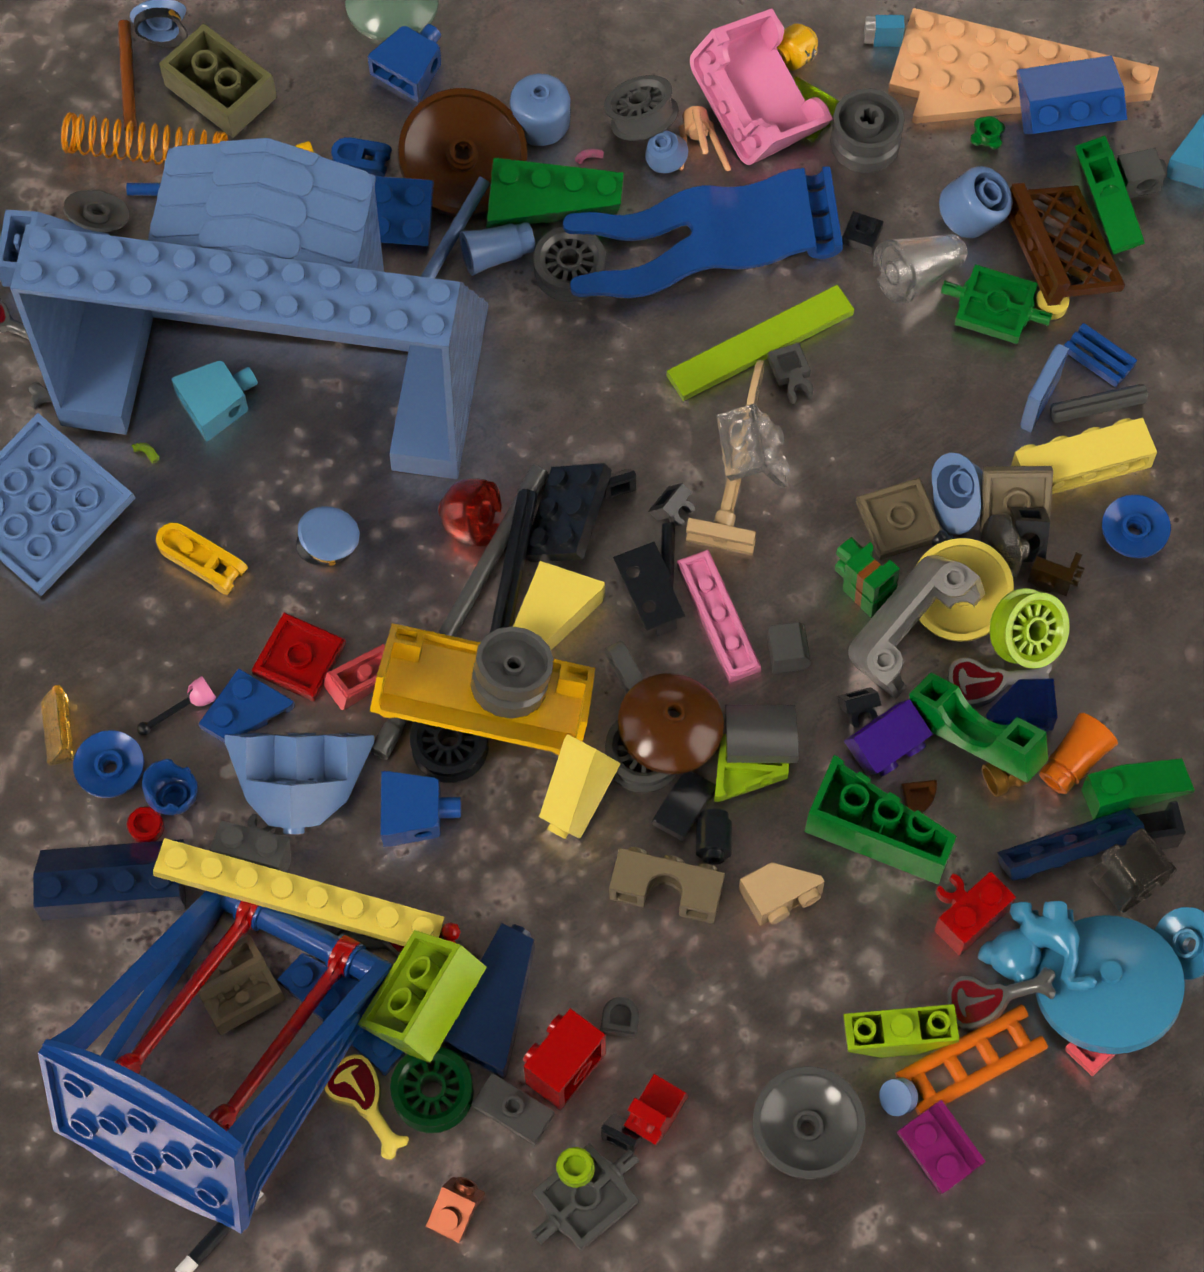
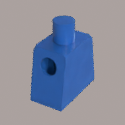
M427 24L420 33L407 26L400 27L367 56L370 75L419 103L441 66V52L437 44L441 38L440 31L431 24Z
M381 771V839L383 847L438 838L441 834V819L461 818V797H441L439 779Z

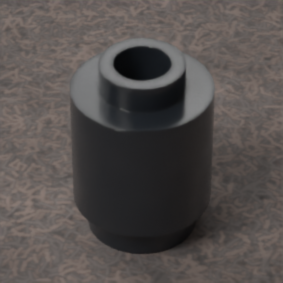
M722 809L703 810L696 822V855L707 864H721L732 855V821L729 819L728 812Z

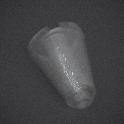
M954 234L889 239L881 242L875 248L873 265L874 267L879 266L881 276L876 278L878 285L891 302L895 304L900 302L902 304L909 303L961 267L966 261L967 246L962 239Z

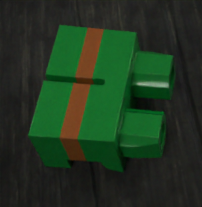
M850 537L837 548L836 555L840 559L835 564V571L844 578L843 591L872 618L897 589L900 568L891 560L882 566L872 557L873 544L871 542L862 547L853 537Z

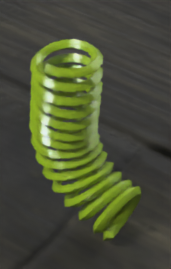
M144 442L136 443V445L132 444L134 452H144L152 463H156L159 460V455L149 444Z

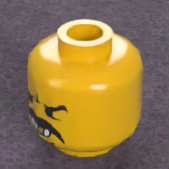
M794 23L785 28L783 40L777 47L788 70L795 71L812 61L818 52L817 35L810 27L803 24Z

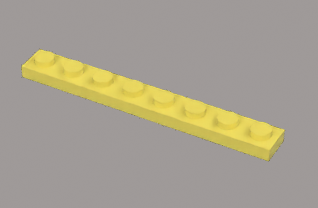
M166 838L163 840L153 869V876L401 946L406 945L414 930L439 938L445 918L440 915Z

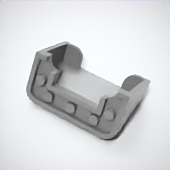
M930 555L923 558L853 639L848 651L851 662L896 700L907 687L900 675L905 662L896 646L936 599L949 609L959 602H968L975 607L986 594L980 576L966 565L945 557Z

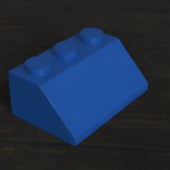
M1112 55L1017 69L1024 134H1037L1128 120L1124 86Z

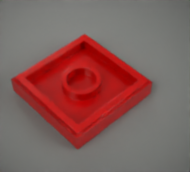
M283 613L251 671L253 675L314 702L324 685L327 672L333 669L346 645V641L344 638L287 613Z

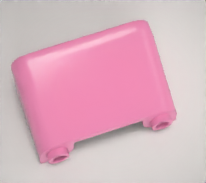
M773 8L712 29L690 56L691 70L738 157L746 165L754 164L826 127L833 120L828 106L821 99L813 97L805 101L780 56L777 47L783 40L784 27Z

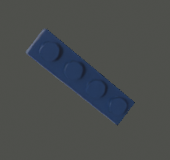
M1127 808L997 852L998 861L1012 881L1026 879L1044 870L1059 868L1068 862L1083 857L1095 856L1101 851L1119 845L1130 844L1132 841L1146 836L1145 827L1134 812Z

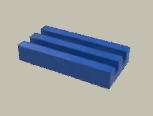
M1085 323L1079 327L1078 332L1072 335L1071 340L1064 344L1065 347L1069 348V356L1115 388L1137 363V359ZM1077 344L1080 345V346L1083 347L1085 350H1087L1088 352H1090L1091 354H1093V357H1094V358H1092L1091 356H1089L1088 354H1086L1084 351H1082L1081 349H1079L1078 347H1076V345H1077ZM1101 363H1106L1108 366L1119 372V374H1115Z

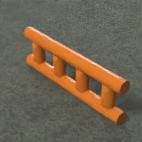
M1022 1004L1002 1014L990 1024L960 1037L959 1042L944 1046L895 1073L896 1078L903 1077L913 1081L923 1098L921 1102L917 1103L915 1108L918 1115L939 1100H942L946 1105L1048 1049L1047 1042L1042 1036L1030 1040L1020 1024V1021L1029 1017L1026 1008ZM1007 1029L1018 1048L999 1058L988 1039ZM975 1046L985 1061L986 1066L967 1075L957 1056ZM944 1063L955 1083L936 1093L925 1073Z

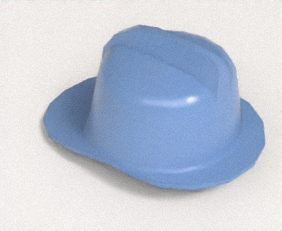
M952 452L942 455L934 463L932 469L934 510L940 526L950 534L961 535L969 532L977 524L980 517L983 472L969 458L960 453Z

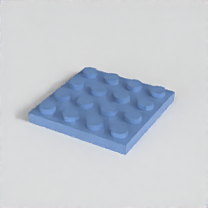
M39 413L0 451V561L36 593L42 596L136 497Z

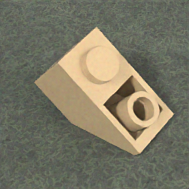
M771 862L741 878L739 891L759 925L762 926L769 921L773 925L788 917L791 909L799 905L805 908L817 902L821 898L820 894L823 893L825 881L821 875Z

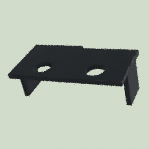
M655 541L614 556L613 559L646 631L656 628V634L660 636L676 630L677 620L685 617V614L669 582L671 576ZM629 567H636L640 573L637 577L631 578L626 574V571ZM645 602H653L656 609L652 613H647L642 609V606Z

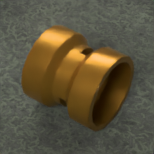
M989 762L981 767L984 780L995 797L1006 794L1012 786L1021 787L1028 784Z

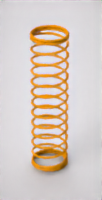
M69 112L64 118L61 144L66 154H74L79 150L85 156L91 151L93 156L98 157L103 152L104 156L108 159L112 158L115 154L120 161L128 156L130 161L135 162L140 157L143 163L146 164L152 159L156 165H160L166 160L170 142V127L168 124L165 126L163 133V156L160 162H157L154 156L158 139V125L156 123L153 124L151 129V154L148 160L145 161L142 156L146 136V124L144 122H141L138 131V154L135 159H132L129 151L134 132L132 120L128 122L126 127V152L123 157H119L117 151L121 137V120L119 118L114 124V150L110 156L105 151L109 134V119L107 117L103 119L101 126L102 148L98 154H95L93 151L97 131V118L95 115L91 117L89 122V149L85 153L82 152L80 146L85 128L84 115L81 113L77 118L74 112ZM72 118V137L70 146H68V127ZM82 118L81 134L79 138L80 120ZM93 120H94V130H93V136H92V124H93ZM105 122H106V133H105V138H104V128H105ZM117 125H118V136H117V141H116V132H117ZM181 126L176 131L175 147L182 145L183 131ZM193 128L189 131L187 145H194L195 130ZM205 129L202 131L200 144H207V131ZM216 131L212 144L220 143L221 140L228 141L225 132L218 133Z

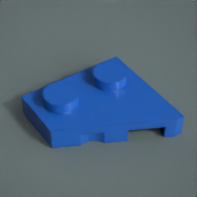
M238 668L201 719L199 726L203 731L225 743V735L256 731L267 725L269 719L284 711L286 713L292 711L295 703L290 698Z

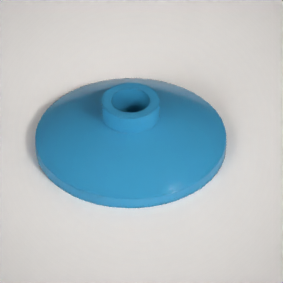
M1193 907L1174 909L1158 922L1154 931L1161 935L1176 953L1182 966L1184 980L1197 979L1204 975V911ZM1194 939L1196 941L1195 948L1189 952L1188 943Z

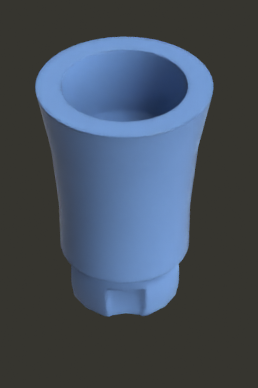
M528 222L515 225L510 223L481 230L460 231L459 233L462 256L471 276L499 264L519 259L522 255L534 252L536 247L533 231Z

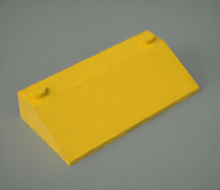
M391 623L376 677L370 712L380 714L386 718H400L546 750L556 755L560 754L567 734L583 742L588 723L596 668L554 659L546 697L540 707L524 717L513 719L499 717L481 707L475 700L470 686L477 648L481 642Z

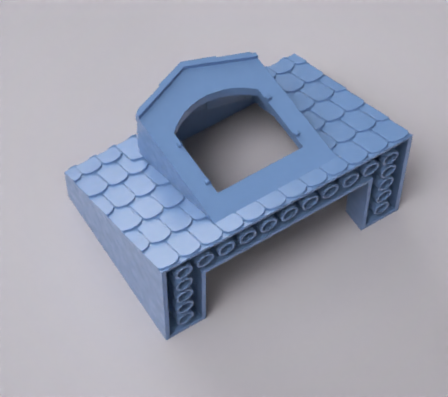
M270 138L230 140L214 144L170 148L164 164L148 240L26 224L10 287L61 426L127 435L153 318L408 351L389 453L391 470L457 480L489 305L488 302L484 301V298H478L479 294H475V291L468 290L469 287L464 286V282L384 272L375 194V175Z

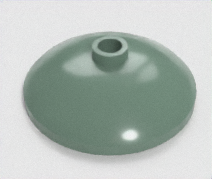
M345 0L346 13L353 26L367 37L379 41H385L402 26H407L420 33L427 24L432 23L439 5V0Z

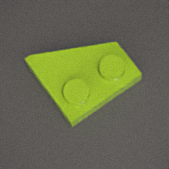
M723 734L719 749L714 802H721L788 779L789 763H727L726 734Z

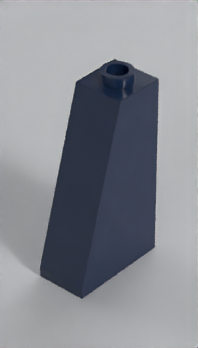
M501 923L480 961L487 968L441 1044V1047L453 1051L458 1056L502 1079H505L508 1073L535 952L534 939L531 938L529 931L516 924L509 927Z

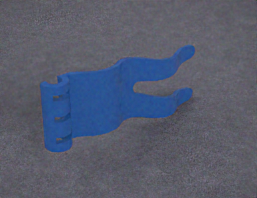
M830 166L822 167V171L813 176L805 175V169L798 168L789 169L763 181L745 186L721 187L702 185L692 187L666 198L649 209L633 214L613 215L599 212L568 214L563 219V229L566 233L599 235L624 241L654 238L681 226H688L691 229L690 236L646 264L626 270L599 271L574 277L570 282V291L577 297H644L662 291L683 278L702 270L712 268H756L778 262L805 251L812 258L827 259L838 255L843 250ZM824 187L821 191H818V192H809V191H808V190H814V189H819V188ZM829 212V213H828L826 216H824V217H820V218H814V217H812V215H821V214H824V213ZM833 238L831 241L827 243H816V241H823Z

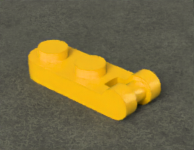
M168 523L163 525L156 534L157 546L164 557L213 585L215 589L224 595H228L234 588L233 582L238 576L242 577L248 569V566L241 559L182 524ZM220 563L227 567L222 575L215 571Z

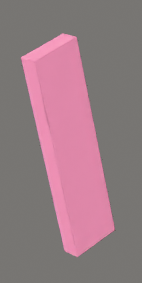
M709 549L678 560L677 568L728 682L732 683L761 672V664Z

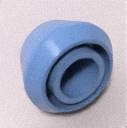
M663 131L649 139L645 154L646 161L649 167L658 173H671L683 166L687 160L689 149L686 141L681 136L670 131Z

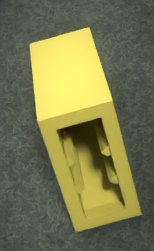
M540 561L513 627L525 628L534 632L552 650L604 601L605 582Z
M567 734L539 815L540 818L550 823L547 830L564 839L567 838L568 834L581 839L621 763Z

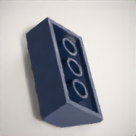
M184 839L173 840L180 843H184ZM163 841L41 850L33 873V908L42 921L186 910V893L184 884L153 876V869Z

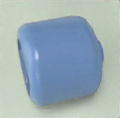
M540 73L526 76L516 83L510 95V110L522 126L526 142L530 145L546 146L554 144L563 138L570 127L571 100L567 87L560 79L549 74Z
M983 166L970 168L950 182L942 190L939 199L940 214L945 224L957 235L970 239L984 235L1003 222L1011 213L1013 204L1012 193L1005 179L995 170Z

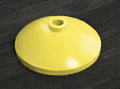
M957 538L935 545L920 558L917 564L923 558L930 555H937L960 562L980 576L986 594L975 607L968 602H959L949 609L936 599L919 621L931 633L950 641H972L990 633L991 617L997 604L1004 596L1014 591V581L1007 562L994 548L974 539Z

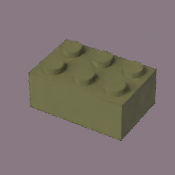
M204 23L159 63L165 86L232 138L277 98L273 75Z

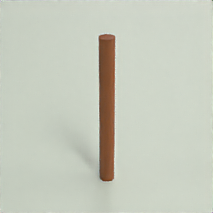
M120 20L118 22L124 130L126 131L128 122L132 120L135 132L137 130L131 23L128 20Z

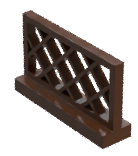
M1025 183L1012 184L1010 190L1013 204L1011 213L1007 217L1048 306L1060 305L1063 297L1121 292L1124 289L1125 283L1078 185L1027 190ZM1071 197L1076 206L1075 209L1060 202L1058 199ZM1033 200H1038L1048 205L1049 207L1046 212L1036 207ZM1052 209H1055L1068 216L1069 219L1065 223L1049 213ZM1075 220L1084 225L1088 232L1085 234L1070 225L1071 221ZM1045 222L1060 231L1059 235L1055 236L1046 231L1043 223ZM1065 233L1080 241L1081 243L1078 248L1062 240L1063 234ZM1084 244L1096 250L1099 258L1097 259L1082 251L1081 249ZM1055 247L1071 255L1070 261L1068 262L1059 257ZM1078 259L1093 268L1088 273L1073 265L1074 260ZM1098 270L1109 276L1111 281L1104 282L1093 276V274ZM1068 272L1079 278L1084 283L1070 285L1071 283L1066 273Z

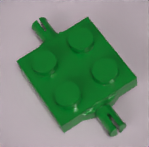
M977 264L974 265L971 277L965 282L964 286L945 280L941 289V294L959 298V310L954 325L1018 344L1022 330L1029 323V320L1049 326L1053 314L1034 308V295L1038 283Z

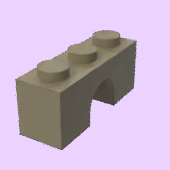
M629 847L628 850L619 848L609 886V899L644 907L649 891L655 886L666 884L677 889L681 895L679 916L714 924L724 885L725 873L720 872L717 867L710 864L701 863L698 866L686 864L681 858L665 855L663 858L649 855L648 851L638 847Z

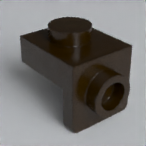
M1075 553L1070 568L1036 556L1027 582L1034 584L1036 588L1044 592L1053 591L1067 596L1071 585L1078 587L1085 568L1079 566L1083 554Z

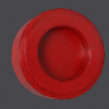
M139 807L129 815L127 829L131 837L138 843L154 842L163 834L164 821L160 813L151 807Z

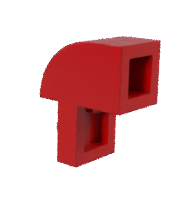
M653 1074L640 1098H634L627 1109L630 1115L623 1126L657 1145L671 1127L689 1094L658 1075Z

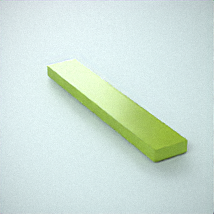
M835 285L667 370L666 376L682 401H685L756 365L757 360H766L768 352L800 343L853 316L855 309L840 287Z

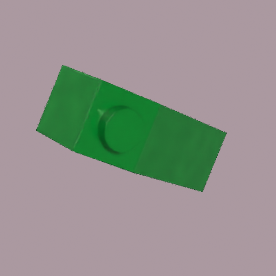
M1182 758L1124 764L1087 775L1081 788L1093 820L1127 808L1134 810L1195 791Z

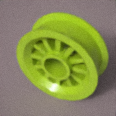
M1020 588L1008 593L997 604L990 621V639L994 650L1005 661L1019 664L1026 668L1036 669L1047 666L1061 654L1068 640L1070 624L1067 610L1057 597L1049 593L1038 592L1029 588Z

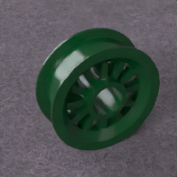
M440 1047L431 1063L407 1054L397 1064L391 1077L390 1092L396 1112L409 1127L417 1131L441 1133L450 1130L466 1117L471 1108L474 1089L470 1071L462 1058L449 1049ZM427 1065H434L433 1071L429 1072ZM441 1066L446 1067V1069L440 1074ZM421 1067H423L424 1074L422 1075L416 1071ZM454 1073L456 1077L448 1080V1078ZM412 1076L417 1082L408 1079ZM435 1082L442 1086L441 1092L435 1097L425 1096L422 1090L428 1083ZM459 1086V1091L451 1089ZM405 1089L414 1090V1091L405 1093ZM447 1097L456 1099L455 1103L453 1104ZM416 1100L411 1106L408 1104V1102ZM443 1104L448 1110L441 1112L440 1106ZM425 1105L423 1114L419 1113L420 1108ZM431 1108L436 1109V1115H430Z

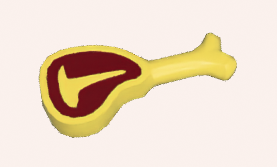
M357 1054L343 1058L325 1086V1093L332 1101L338 1104L354 1107L369 1122L382 1144V1158L392 1160L395 1158L399 1148L407 1146L409 1137L395 1134L379 1111L380 1082L371 1062L363 1055Z

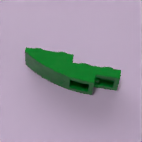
M1106 135L1074 146L1113 255L1145 244L1125 183Z

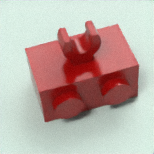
M991 871L968 892L964 890V882L961 877L954 873L950 876L949 881L955 886V892L949 893L942 886H938L936 889V895L942 902L952 903L953 905L938 918L934 931L959 956L1010 911L1011 904L1016 899V896Z

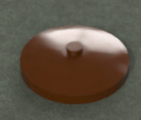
M469 88L442 90L421 101L405 120L398 143V163L402 177L434 180L432 210L452 217H456L479 177L486 179L490 183L494 158L527 161L525 134L512 111L494 96ZM490 185L471 217L487 214Z

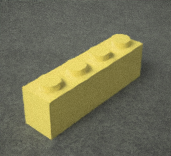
M1143 417L1135 420L1126 418L1117 421L1112 426L1101 429L1099 427H1092L1072 437L1059 436L1046 444L1038 446L1035 444L1025 445L1014 453L1011 466H1052V494L1151 468L1157 450Z

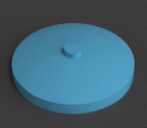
M1110 915L1087 917L1074 922L1080 938L1078 946L1079 961L1075 975L1077 977L1092 975L1097 981L1094 988L1084 992L1068 989L1061 980L1064 956L1050 948L1044 947L1041 952V963L1036 970V977L1045 967L1053 970L1056 977L1052 985L1056 995L1054 999H1050L1044 994L1036 993L1037 1002L1050 1026L1072 1044L1097 1053H1130L1155 1043L1175 1023L1184 997V973L1181 963L1169 943L1148 926L1129 918Z

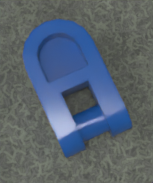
M351 137L341 138L333 144L331 148L333 161L364 170L375 176L385 177L387 171L385 163L390 160L392 148L389 145ZM365 155L372 156L373 161L365 160Z

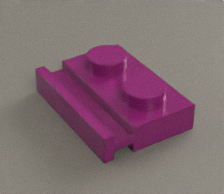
M942 1100L936 1102L896 1131L940 1194L945 1193L986 1162Z

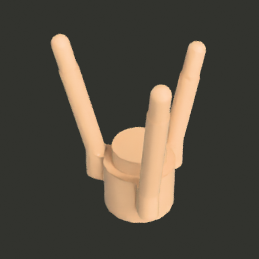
M702 106L687 108L682 114L684 124L678 127L680 136L686 143L688 136L693 140H699L702 153L706 155L709 152L706 136L709 134L724 169L727 172L730 171L731 166L715 132L714 123L709 121L707 109ZM684 164L679 168L680 171L684 169Z

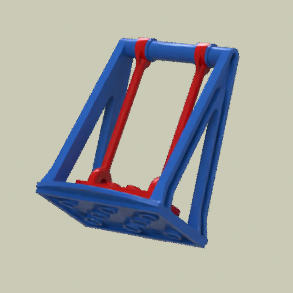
M205 891L71 1027L52 1039H46L42 1044V1048L38 1051V1057L53 1131L82 1146L103 1162L152 1192L190 1211L220 1222L242 1234L250 1225L261 1189L362 1027L358 1023L394 964L367 951L366 946L360 944L361 942L347 935L341 934L337 936L304 918ZM226 911L232 914L233 919L236 921L132 1052L223 912ZM261 929L324 961L327 970L228 1103L219 1105L207 1117L191 1106L186 1100L177 1097L161 1086L139 1075L141 1065L238 940L249 930L258 931ZM353 976L360 981L236 1120L238 1113L332 986L341 977L351 978ZM142 992L101 1056L87 1051L86 1049ZM292 1096L245 1172V1159L255 1137Z

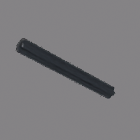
M522 489L517 495L490 633L499 628L511 627L513 624L538 498L537 493L529 489Z

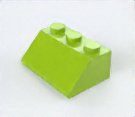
M414 930L358 1025L404 1053L431 1063L487 967L462 945Z

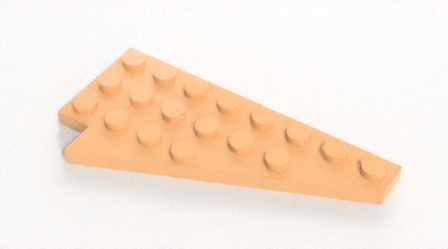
M913 8L888 91L918 98L912 118V123L915 124L1021 113L1017 69L1110 55ZM1112 56L1124 86L1126 103L1150 100L1159 67Z

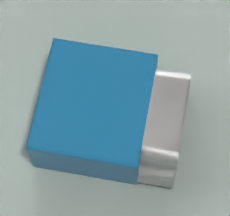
M904 15L866 16L864 44H873V47H901L905 29Z

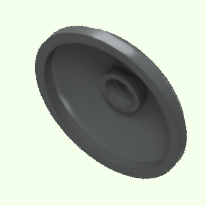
M812 1066L792 1068L770 1080L757 1098L752 1119L754 1137L763 1156L779 1171L800 1179H821L836 1174L845 1168L857 1155L864 1139L866 1127L863 1105L852 1086L834 1072ZM804 1123H810L814 1127V1132L805 1134L801 1131L800 1126Z

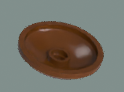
M662 673L639 681L628 691L619 709L618 731L625 749L638 763L656 772L681 774L699 768L715 754L723 736L724 719L717 699L703 684L685 675ZM675 710L680 716L676 718L671 717L668 711Z

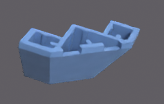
M242 733L225 735V744L249 805L268 826L281 827L284 834L305 833V827L320 826L348 801L374 744V735L359 733L316 735V733H288L287 736L269 733Z

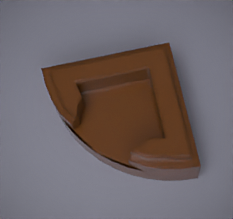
M937 780L901 783L900 789L903 804L914 812L918 810L924 814L934 801Z

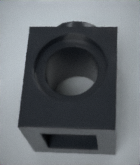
M1011 507L1007 547L1011 559L1027 563L1034 562L1036 556L1046 559L1050 519L1045 508ZM1026 533H1035V536L1029 540L1021 539Z

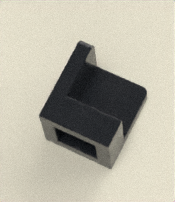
M1177 801L1169 802L1164 811L1137 815L1145 827L1146 836L1140 838L1143 853L1177 848L1186 834Z

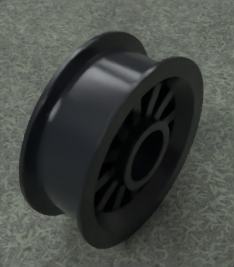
M413 722L410 730V745L413 759L419 770L427 777L439 779V782L456 783L476 774L485 763L489 750L488 738L477 735L471 736L472 734L436 727V730L432 728V725ZM447 737L458 739V742L450 747L441 744V741ZM447 759V763H442V761ZM456 759L458 762L452 763V760Z

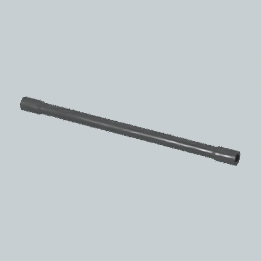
M532 465L518 488L517 495L522 489L535 491L538 495L549 476L548 472L540 466ZM517 495L438 633L456 637L507 547ZM389 718L376 736L370 752L381 759L388 760L408 720Z

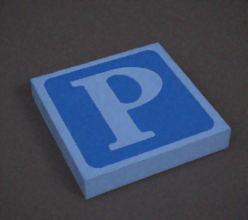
M1060 344L1055 345L1028 395L1020 423L1021 429L1030 433L1033 431L1060 380L1069 348Z

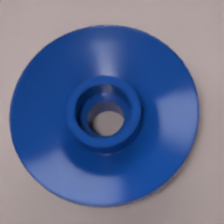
M1126 495L1116 499L1107 507L1102 518V532L1107 543L1116 552L1131 558H1146L1155 555L1166 545L1171 533V522L1165 509L1155 500L1142 495ZM1135 528L1140 534H1132L1128 529Z
M115 730L101 731L88 737L77 749L73 760V772L78 784L87 793L100 798H113L127 793L138 783L144 770V755L139 744L128 734ZM108 765H117V768L114 772H105V768Z

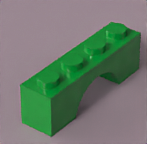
M932 672L909 694L911 702L932 733L1026 783L1048 761L1047 732L1018 717L1008 725L997 724L986 719L967 702L959 686Z

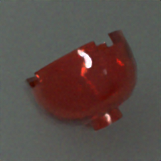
M481 478L462 479L455 482L447 490L438 507V513L446 533L458 543L467 546H487L499 526V523L492 524L495 512H501L502 504L499 489L494 482Z

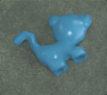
M1062 901L1045 902L1043 916H1039L1038 910H1032L1031 903H1012L1010 914L1013 920L1019 924L1020 928L1000 933L994 940L983 944L978 952L979 960L992 965L995 971L1007 979L1018 983L1036 977V970L1041 963L1042 957L1040 948H1050L1064 956L1061 980L1069 990L1084 992L1094 988L1097 983L1096 978L1092 975L1083 977L1075 975L1079 961L1078 946L1080 938L1074 924L1073 910L1067 909V904Z

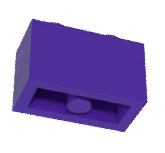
M908 699L892 706L846 738L844 742L866 776L879 773L882 777L899 766L896 762L897 759L905 754L911 757L926 747L924 741L933 734L911 700Z

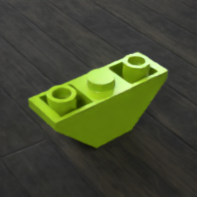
M954 1004L843 1014L847 1050L851 1053L879 1058L919 1055L959 1042Z

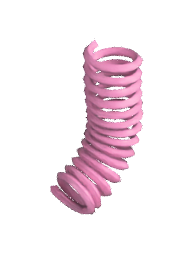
M592 148L588 149L587 152L586 149V152L583 150L575 157V161L581 164L586 158H592V154L593 158L595 154V158L597 156V159H603L604 152L602 149L596 150Z

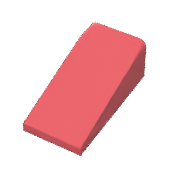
M384 644L327 672L324 687L341 710L349 708L374 692L376 677L385 648Z

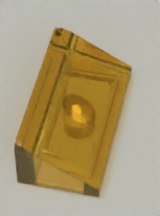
M60 684L54 685L41 701L46 755L49 765L73 762L74 759L68 697Z

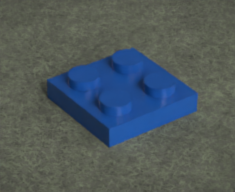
M375 176V194L381 243L430 246L434 180Z

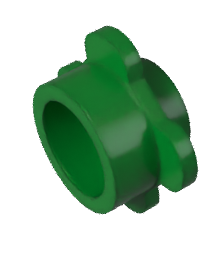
M991 116L976 119L974 121L975 133L970 138L972 144L976 146L982 144L989 146L991 149L1000 148L1002 145L1000 137L1005 132V125Z

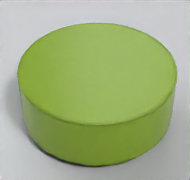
M572 1147L564 1150L556 1162V1170L560 1180L569 1187L578 1188L585 1186L593 1178L595 1172L593 1158L583 1148Z

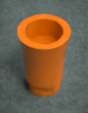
M1079 713L1066 736L1049 756L1048 763L1041 769L1039 775L1054 791L1066 795L1102 757L1118 745V741L1114 734L1099 720L1086 713Z

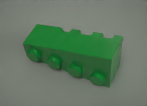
M494 158L491 170L486 229L510 223L514 225L526 222L529 224L541 222L554 223L558 222V220H563L566 215L571 213L599 212L616 215L621 205L624 173Z
M834 754L808 813L804 832L939 885L957 836L920 811L914 812L902 804L899 797L890 791L887 794L872 784L869 777L860 771L856 773L845 766V761Z

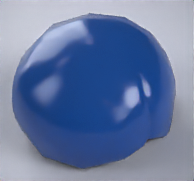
M164 759L152 763L144 772L142 790L147 804L153 810L164 815L173 816L188 811L197 800L198 783L194 775L191 774L189 767L183 768L177 766L172 759Z

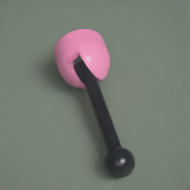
M201 676L189 685L187 698L149 722L139 723L137 732L142 736L148 735L152 727L187 705L194 704L195 706L203 707L214 702L217 698L204 677Z

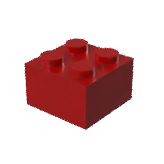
M571 1008L564 1016L558 1014L551 1021L546 1030L549 1035L541 1045L537 1042L534 1043L523 1058V1061L526 1062L523 1066L526 1085L560 1111L606 1055V1035Z

